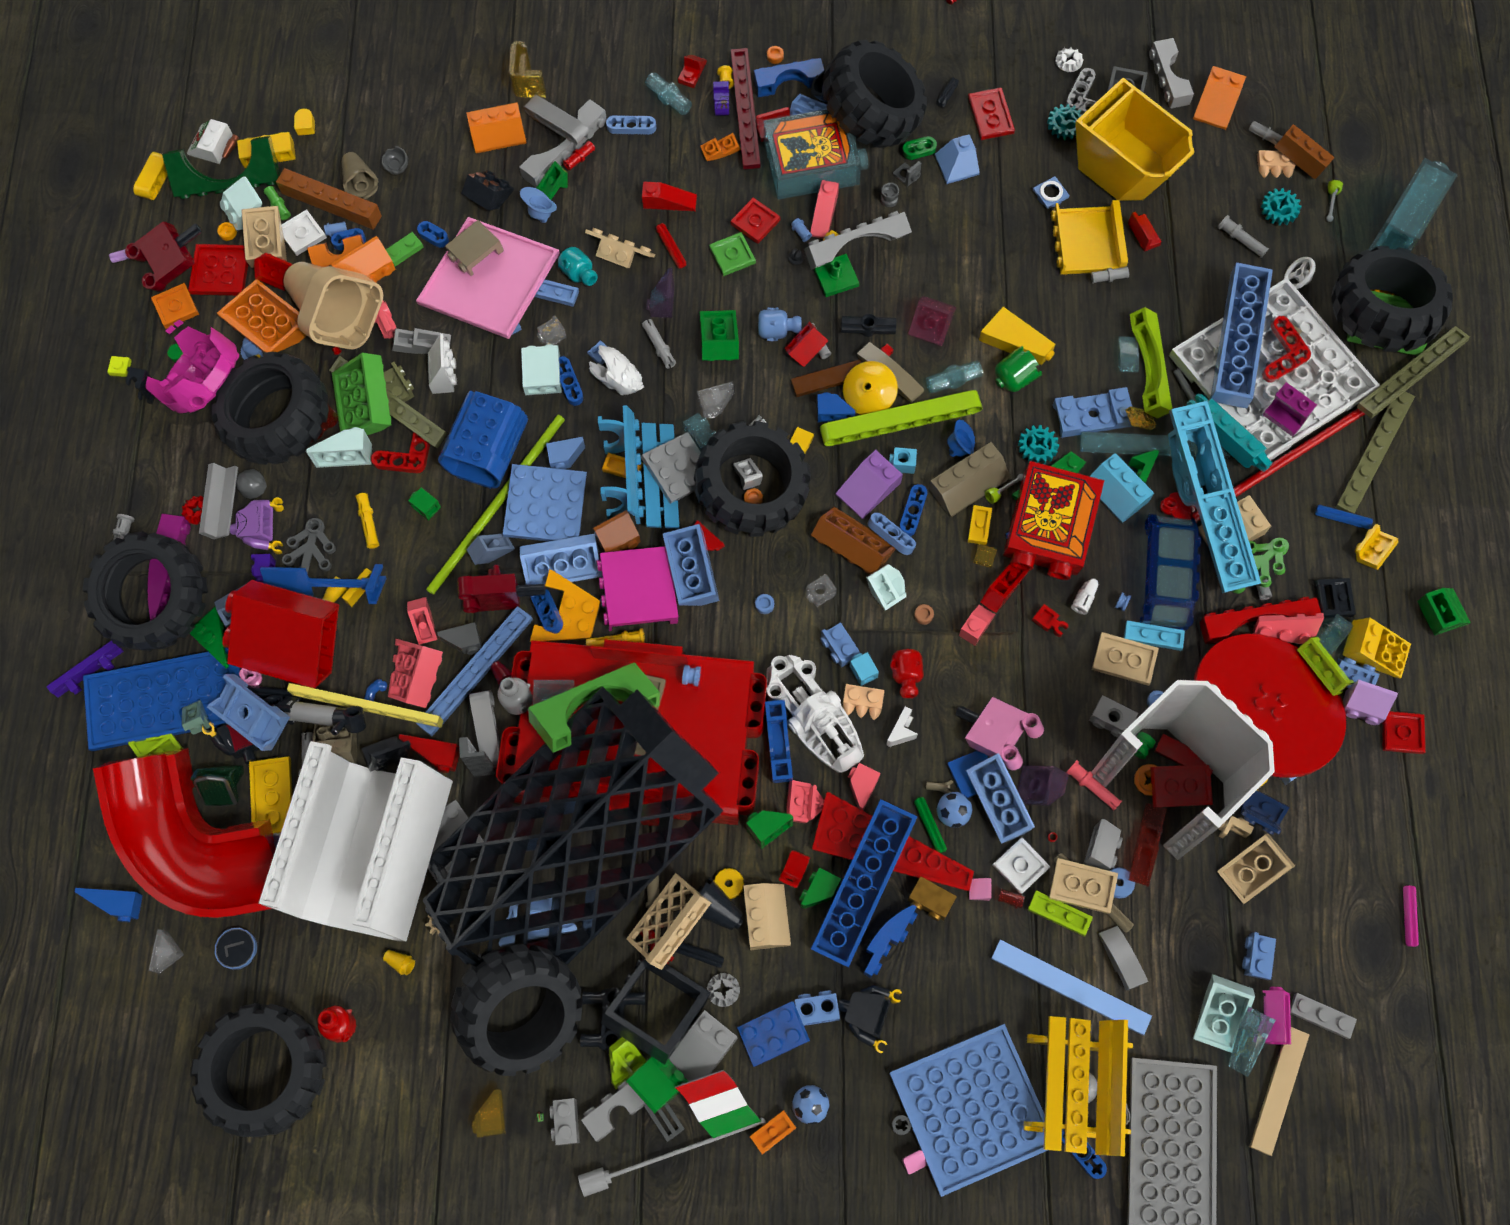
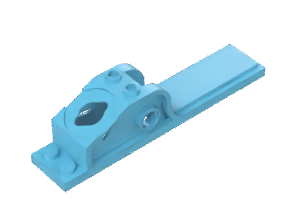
M1208 401L1171 409L1169 413L1174 430L1168 434L1171 449L1173 476L1182 502L1186 506L1194 505L1198 510L1222 593L1261 584ZM1188 440L1197 445L1198 452L1195 461L1193 456H1191L1187 443ZM1201 486L1206 487L1208 494L1203 493Z

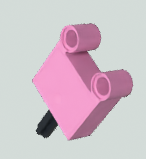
M994 697L991 698L981 715L963 706L958 707L956 710L957 717L973 724V727L965 737L969 746L990 757L999 753L1009 770H1017L1022 766L1023 759L1014 745L1025 730L1031 738H1038L1044 732V727L1038 715L1034 713L1028 714Z

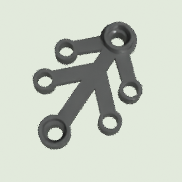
M318 518L309 519L303 531L287 539L286 543L289 548L296 550L282 557V562L286 566L294 565L295 559L304 554L301 568H306L307 574L312 555L319 562V567L322 571L327 572L331 569L330 561L324 558L315 545L316 538L318 537L327 554H333L336 551L334 543L329 541L323 533L325 525L322 520ZM308 537L307 543L298 548L299 542ZM291 541H296L294 545H290ZM331 545L332 549L327 550V547ZM291 558V561L286 562V559ZM324 563H328L327 567H322Z

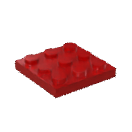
M196 244L193 259L195 264L192 266L189 293L194 295L237 296L245 289L248 263L245 258V245Z

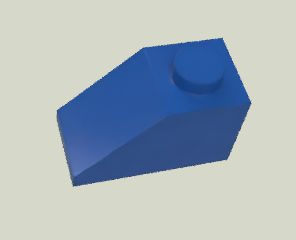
M825 392L817 395L818 422H832L855 417V410L837 394Z

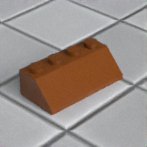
M836 507L820 517L811 534L819 543L825 544L833 552L843 555L850 563L857 564L868 574H873L882 568L895 551V548L877 533Z

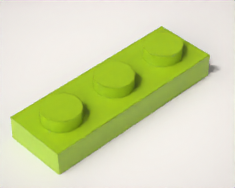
M1037 890L1028 907V911L1082 936L1086 935L1093 918L1067 904L1051 900L1049 896Z

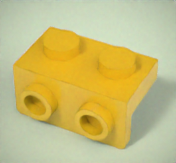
M1375 524L1372 529L1367 531L1362 543H1358L1355 548L1357 562L1378 570L1398 544V538L1381 532L1380 525Z

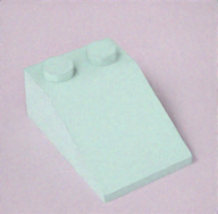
M357 427L343 430L307 449V454L316 468L372 465V443L364 429Z
M1212 974L1193 1039L1235 1053L1255 998L1253 988Z

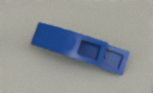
M912 905L902 910L878 931L866 950L868 954L872 955V958L864 975L871 978L873 974H878L882 966L879 963L882 955L887 957L892 947L889 945V942L896 946L899 941L904 942L908 931L905 930L908 923L913 924L918 915L914 912L917 906Z

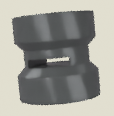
M886 183L882 187L881 203L885 207H893L898 202L899 188L896 184Z

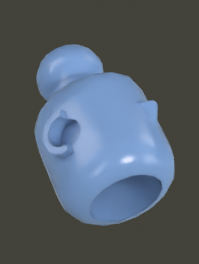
M768 308V310L759 312L758 334L761 338L767 339V341L783 339L787 336V331L794 333L801 331L800 316L787 318L786 311L779 310V308Z

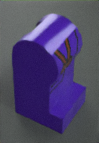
M729 81L713 82L715 116L729 115Z

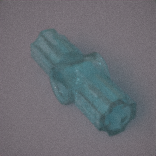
M651 73L645 81L646 86L658 95L659 100L664 105L669 104L681 115H686L689 112L692 102L680 93L678 87L673 82L668 83L657 73Z
M977 360L961 366L951 365L943 372L926 378L929 392L935 393L949 387L951 389L959 388L965 382L983 376L982 366Z

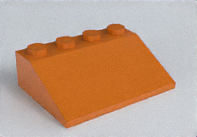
M258 279L254 280L217 312L219 317L264 353L279 352L299 343L307 336L298 327L297 319L299 312Z

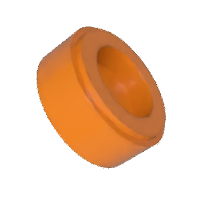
M778 46L770 47L767 50V60L772 64L782 62L784 58L783 49Z
M751 488L745 492L744 502L762 504L763 495L760 490Z

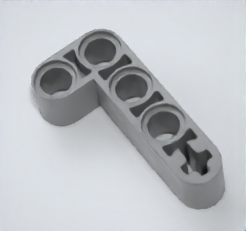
M492 690L469 694L479 752L485 751L493 765L497 767L500 740L493 708L495 703Z

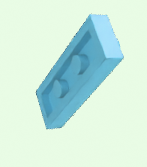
M1126 621L1125 639L1179 651L1183 649L1185 630Z

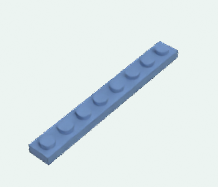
M517 606L425 713L440 716L444 724L491 669V665L500 659L531 623L533 618ZM416 723L430 736H433L439 729V727Z

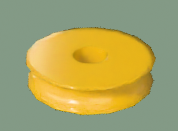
M731 868L723 869L715 876L714 881L730 899L739 896L743 891V877L737 870ZM727 880H731L733 882V885L731 887H727L725 885V882Z

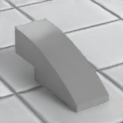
M395 328L392 351L428 354L436 339L442 333L416 328L414 331ZM443 333L445 340L449 341L450 346L451 335Z
M1118 926L1098 933L1115 972H1118L1126 991L1148 982L1136 955Z

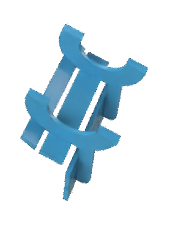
M627 405L623 406V422L602 420V416H598L600 431H612L619 436V439L614 443L608 444V441H604L605 454L625 451L627 489L601 487L603 501H607L606 497H613L622 502L617 508L606 509L607 519L609 520L627 510L629 515L635 516L636 524H640V517H644V514H646L647 527L661 528V515H664L665 528L680 529L678 500L670 504L663 494L664 507H660L659 486L645 464L646 506H640L639 500H643L642 488H639L638 482H642L641 471H638V465H641L640 453L637 454V449H643L644 454L673 440L674 425L659 424L660 442H657L656 423H642V441H640V437L636 436V431L639 430V419H635L634 412L632 413V410Z

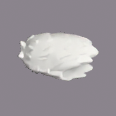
M599 345L598 353L605 361L607 368L599 363L589 362V369L597 379L602 381L609 389H615L620 395H629L644 388L641 374L623 354L614 348Z

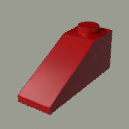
M643 182V209L696 211L697 194L661 182Z
M1009 564L988 588L980 603L997 613L1029 570L1018 569Z
M399 735V739L402 742L409 740L411 744L410 749L435 768H438L437 771L443 773L456 771L460 754V747L457 744Z

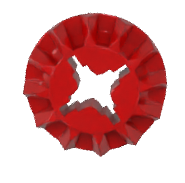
M201 495L200 497L193 496L192 499L186 500L185 505L182 506L181 514L190 524H200L204 497ZM198 506L201 510L194 513L192 509Z

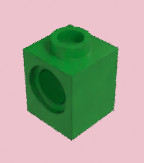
M422 487L418 491L413 492L408 500L411 507L428 521L441 508L438 500Z

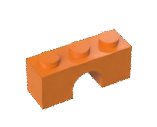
M362 235L342 239L344 251L339 255L331 253L327 243L309 246L307 249L311 263L321 267L331 265L334 261L364 244Z

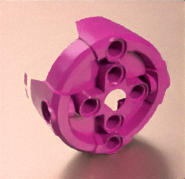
M181 320L174 323L177 327L183 324ZM171 325L166 332L171 334L176 328ZM189 326L182 330L174 338L183 354L174 364L166 379L159 381L150 377L147 378L146 389L177 413H191L204 408L216 396L215 393L222 386L239 358L236 345L212 327L211 334L209 335Z

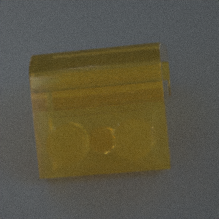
M522 41L513 42L510 51L509 74L514 94L517 97H533L538 95L541 98H546L542 70H529L531 66L526 44Z

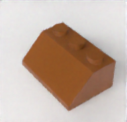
M1294 124L1274 146L1313 179H1316L1334 159V156Z

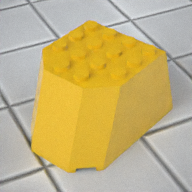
M1122 78L1075 123L1078 169L1120 201L1144 200L1194 154L1192 130L1125 78Z

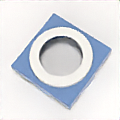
M1056 177L1033 188L1039 202L1047 209L1055 207L1056 203L1060 204L1070 196ZM1046 186L1056 187L1060 190L1059 195L1053 198L1048 197L1044 193V188Z

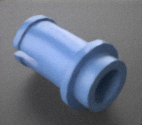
M798 218L792 222V230L798 233L803 242L812 237L803 220Z
M345 221L324 225L326 236L330 235V237L334 233L347 230Z

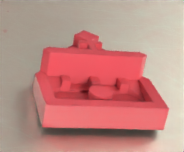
M794 780L789 781L786 814L793 816V822L807 823L822 811L825 800L817 791L816 785L812 786L809 783Z

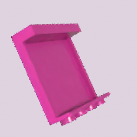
M666 546L600 553V560H597V569L602 572V577L599 578L600 589H604L601 601L602 607H606L607 613H604L603 616L604 624L608 625L609 631H612V627L661 621H669L670 624L678 623L674 582Z

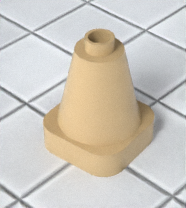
M307 262L293 264L287 269L284 276V287L300 310L297 323L301 332L316 343L329 346L357 349L365 344L370 336L383 301V290L379 284L361 273L331 266L321 267Z

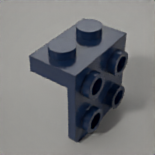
M1257 789L1240 808L1247 822L1254 825L1258 823L1263 826V830L1273 835L1274 833H1281L1280 823L1286 815L1289 806Z

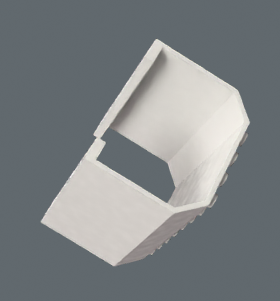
M1177 680L1118 737L1093 769L1092 777L1106 787L1142 746L1143 743L1135 736L1142 729H1168L1181 743L1187 745L1205 764L1209 765L1213 773L1223 782L1225 808L1218 815L1209 807L1205 808L1163 845L1179 860L1216 831L1274 773L1273 742L1265 731L1259 730L1253 724L1249 716L1242 714L1237 709L1236 704L1232 700L1226 699L1216 685L1210 684L1208 681Z
M310 741L259 904L326 926L395 941H407L453 781L421 761L407 758L400 759L396 774L376 770L370 772L369 768L351 763L331 752L332 746Z

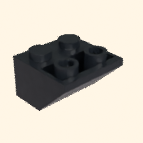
M486 170L485 172L468 174L461 194L490 211L499 209L512 194L514 187L510 186L508 181L497 178L495 173Z

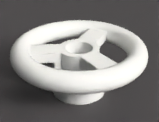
M1301 257L1295 260L1288 267L1284 279L1287 278L1290 281V279L1295 278L1298 280L1299 283L1293 284L1296 289L1307 285L1312 280L1315 272L1314 260L1310 257ZM1302 263L1300 268H1298L1295 272H1292L1296 266Z

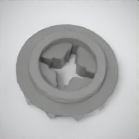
M726 973L713 976L707 986V990L711 992L709 996L710 1001L720 1007L732 1005L740 994L738 981L732 975ZM721 981H723L725 987L732 988L726 991L725 999L721 992H714L721 988Z

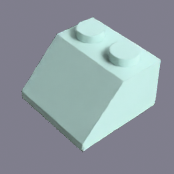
M242 177L224 191L220 201L221 209L226 213L229 222L233 224L236 230L243 229L242 209L260 208L262 205L261 199L246 177Z

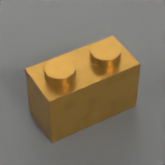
M920 876L908 901L911 902L910 906H917L916 910L921 911L923 909L929 912L928 916L932 919L944 921L957 896Z

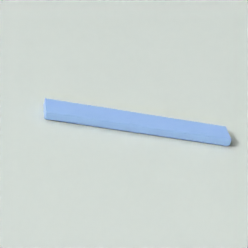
M999 940L992 955V960L1111 1020H1128V1029L1142 1036L1145 1034L1152 1018L1151 1015L1002 940Z

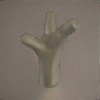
M953 780L945 783L927 782L926 789L947 794L951 792L948 789L953 784Z

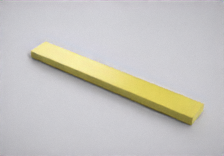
M289 683L287 688L293 696L347 708L350 706H360L366 712L439 728L443 724L442 718L438 715Z

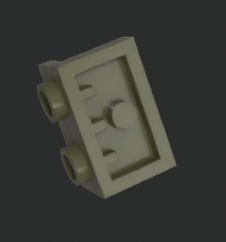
M392 362L393 368L384 372L386 389L406 402L414 397L412 393L414 387L409 379H404L403 376L406 374L401 365L397 367L395 362Z

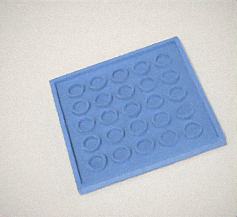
M1005 1024L889 1073L906 1115L909 1118L920 1149L924 1153L926 1163L940 1197L1048 1151L1043 1150L1044 1128L1043 1132L1023 1130L1024 1121L1044 1122L1045 1114Z

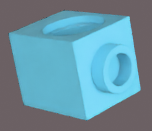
M895 447L894 454H890L889 462L901 473L914 474L917 449ZM903 458L907 462L902 463L899 461V459Z
M868 652L863 655L859 653L852 658L850 668L860 686L878 678L879 671Z

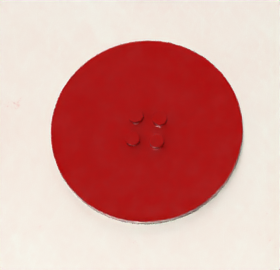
M1261 634L1232 636L1217 643L1207 652L1197 667L1194 681H1208L1210 684L1216 685L1226 699L1232 700L1242 714L1249 716L1259 730L1261 729L1268 734L1269 739L1273 742L1274 773L1271 776L1283 778L1301 777L1324 767L1337 754L1345 737L1346 714L1341 696H1333L1298 652V647L1279 638Z

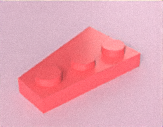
M1316 613V616L1297 614V617H1285L1284 615L1259 616L1253 634L1272 636L1286 642L1303 645L1311 637H1316L1323 622L1324 613Z

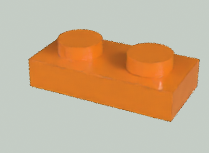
M783 1110L752 1134L750 1138L763 1155L795 1130L796 1127Z

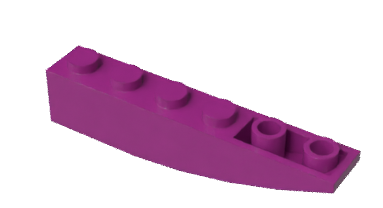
M162 514L157 534L176 539L186 545L185 540L191 529L190 523L183 516ZM151 559L149 563L148 606L150 621L155 619L164 610L171 593L169 574L163 564L157 559Z

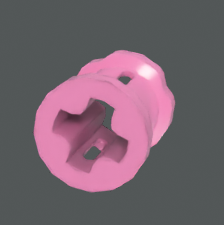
M244 668L240 670V678L248 686H258L262 682L261 673Z

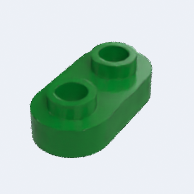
M929 136L908 141L903 146V156L913 160L932 155L936 151L937 142Z

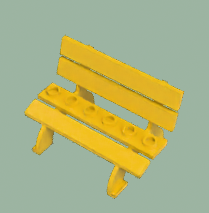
M1049 1016L1048 1038L1042 1035L1027 1034V1043L1048 1045L1044 1122L1024 1121L1023 1130L1043 1132L1044 1128L1043 1150L1061 1151L1062 1129H1064V1152L1087 1154L1088 1137L1096 1138L1095 1155L1125 1157V1134H1131L1130 1129H1125L1127 1049L1133 1048V1044L1128 1043V1020L1099 1021V1042L1090 1041L1091 1020L1069 1018L1068 1040H1065L1066 1018ZM1065 1046H1068L1065 1124H1062ZM1090 1050L1098 1051L1096 1128L1087 1127Z

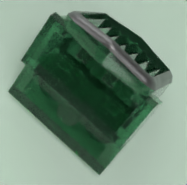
M220 766L196 769L191 776V780L195 788H197L205 806L236 805L239 801L236 785L244 774L243 766Z

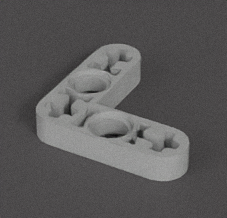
M1084 68L1080 72L1067 98L1066 105L1069 104L1071 108L1074 106L1072 103L1075 98L1078 99L1077 103H1075V110L1081 109V114L1087 111L1086 107H1092L1096 103V101L1086 98L1096 75L1093 69ZM1086 76H1089L1087 81L1084 82V78ZM1081 87L1085 92L1080 93L1076 89Z

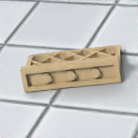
M675 873L626 939L646 958L645 960L648 963L662 970L710 906L711 902ZM679 881L680 891L673 893L674 886ZM694 894L688 903H685V895ZM680 896V905L673 906V898ZM668 899V908L661 909L662 902ZM680 910L679 915L673 920V911ZM668 913V921L661 923V914ZM656 915L655 924L649 926L650 918ZM667 926V931L660 937L661 928ZM655 929V938L648 940L649 930ZM643 932V941L636 942L635 938L639 933ZM655 943V947L648 953V944Z

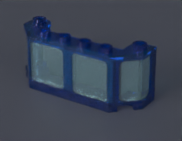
M1148 514L1145 520V530H1147L1146 535H1148L1145 600L1142 605L1143 617H1140V623L1185 630L1186 632L1193 625L1194 606L1199 598V590H1196V583L1199 582L1200 573L1197 572V565L1200 564L1198 548L1201 545V536H1198L1199 529L1193 518L1188 520Z

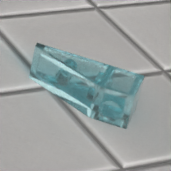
M1248 1007L1239 1025L1228 1066L1248 1077L1276 1020L1254 1008Z

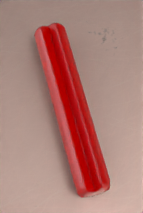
M665 224L657 225L656 231L679 269L685 267L686 260Z

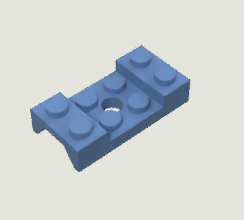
M1127 387L1112 389L1106 394L1073 398V396L1055 398L1053 402V408L1057 410L1060 422L1061 438L1133 426L1126 412H1133ZM1095 411L1098 416L1091 417L1088 412Z
M225 674L223 679L226 682V686L220 697L208 704L207 708L261 751L272 750L290 716L277 706H270L248 689V684L237 675ZM245 707L248 709L247 717L244 716L243 712Z

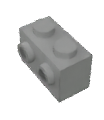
M577 1099L554 1100L553 1106H550V1118L554 1119V1128H551L552 1141H555L556 1145L580 1143Z

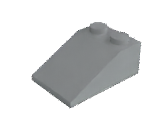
M704 1010L669 1059L688 1081H692L711 1074L738 1037Z

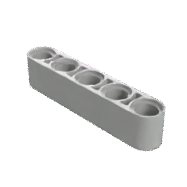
M534 95L523 107L530 117L576 145L590 132L584 123L538 95Z

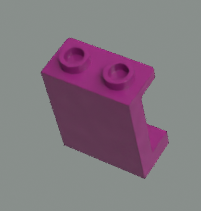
M1286 382L1276 393L1275 399L1262 415L1293 437L1304 425L1317 404Z

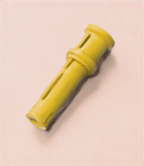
M640 628L639 631L627 632L626 630L622 634L586 639L587 646L599 647L604 646V639L645 643L643 628Z

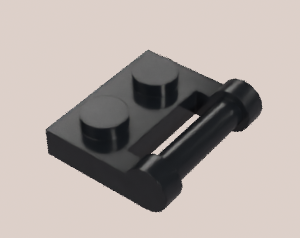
M1350 578L1318 579L1313 582L1314 588L1317 589L1321 613H1324V619L1353 617L1356 614ZM1324 587H1329L1333 610H1328Z

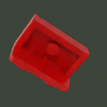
M264 253L254 259L255 279L284 291L286 290L284 287V276L287 269L293 264L270 253Z

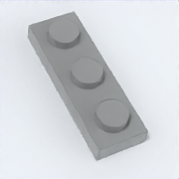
M1299 993L1294 994L1290 1006V1014L1343 1038H1351L1357 1019Z

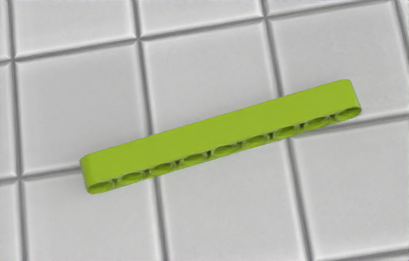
M971 390L828 422L820 426V432L824 445L834 446L975 414L983 408L978 392Z

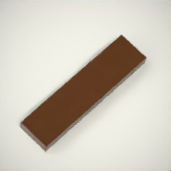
M861 360L792 378L791 384L796 397L844 384L847 374L852 368L860 364Z

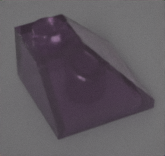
M668 268L651 291V298L647 299V310H650L651 317L672 318L675 289L673 268Z
M1023 766L1018 793L1024 805H1051L1065 794L1069 774L1055 766Z

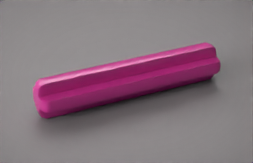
M1409 885L1403 887L1406 946L1416 947L1419 945L1416 887Z

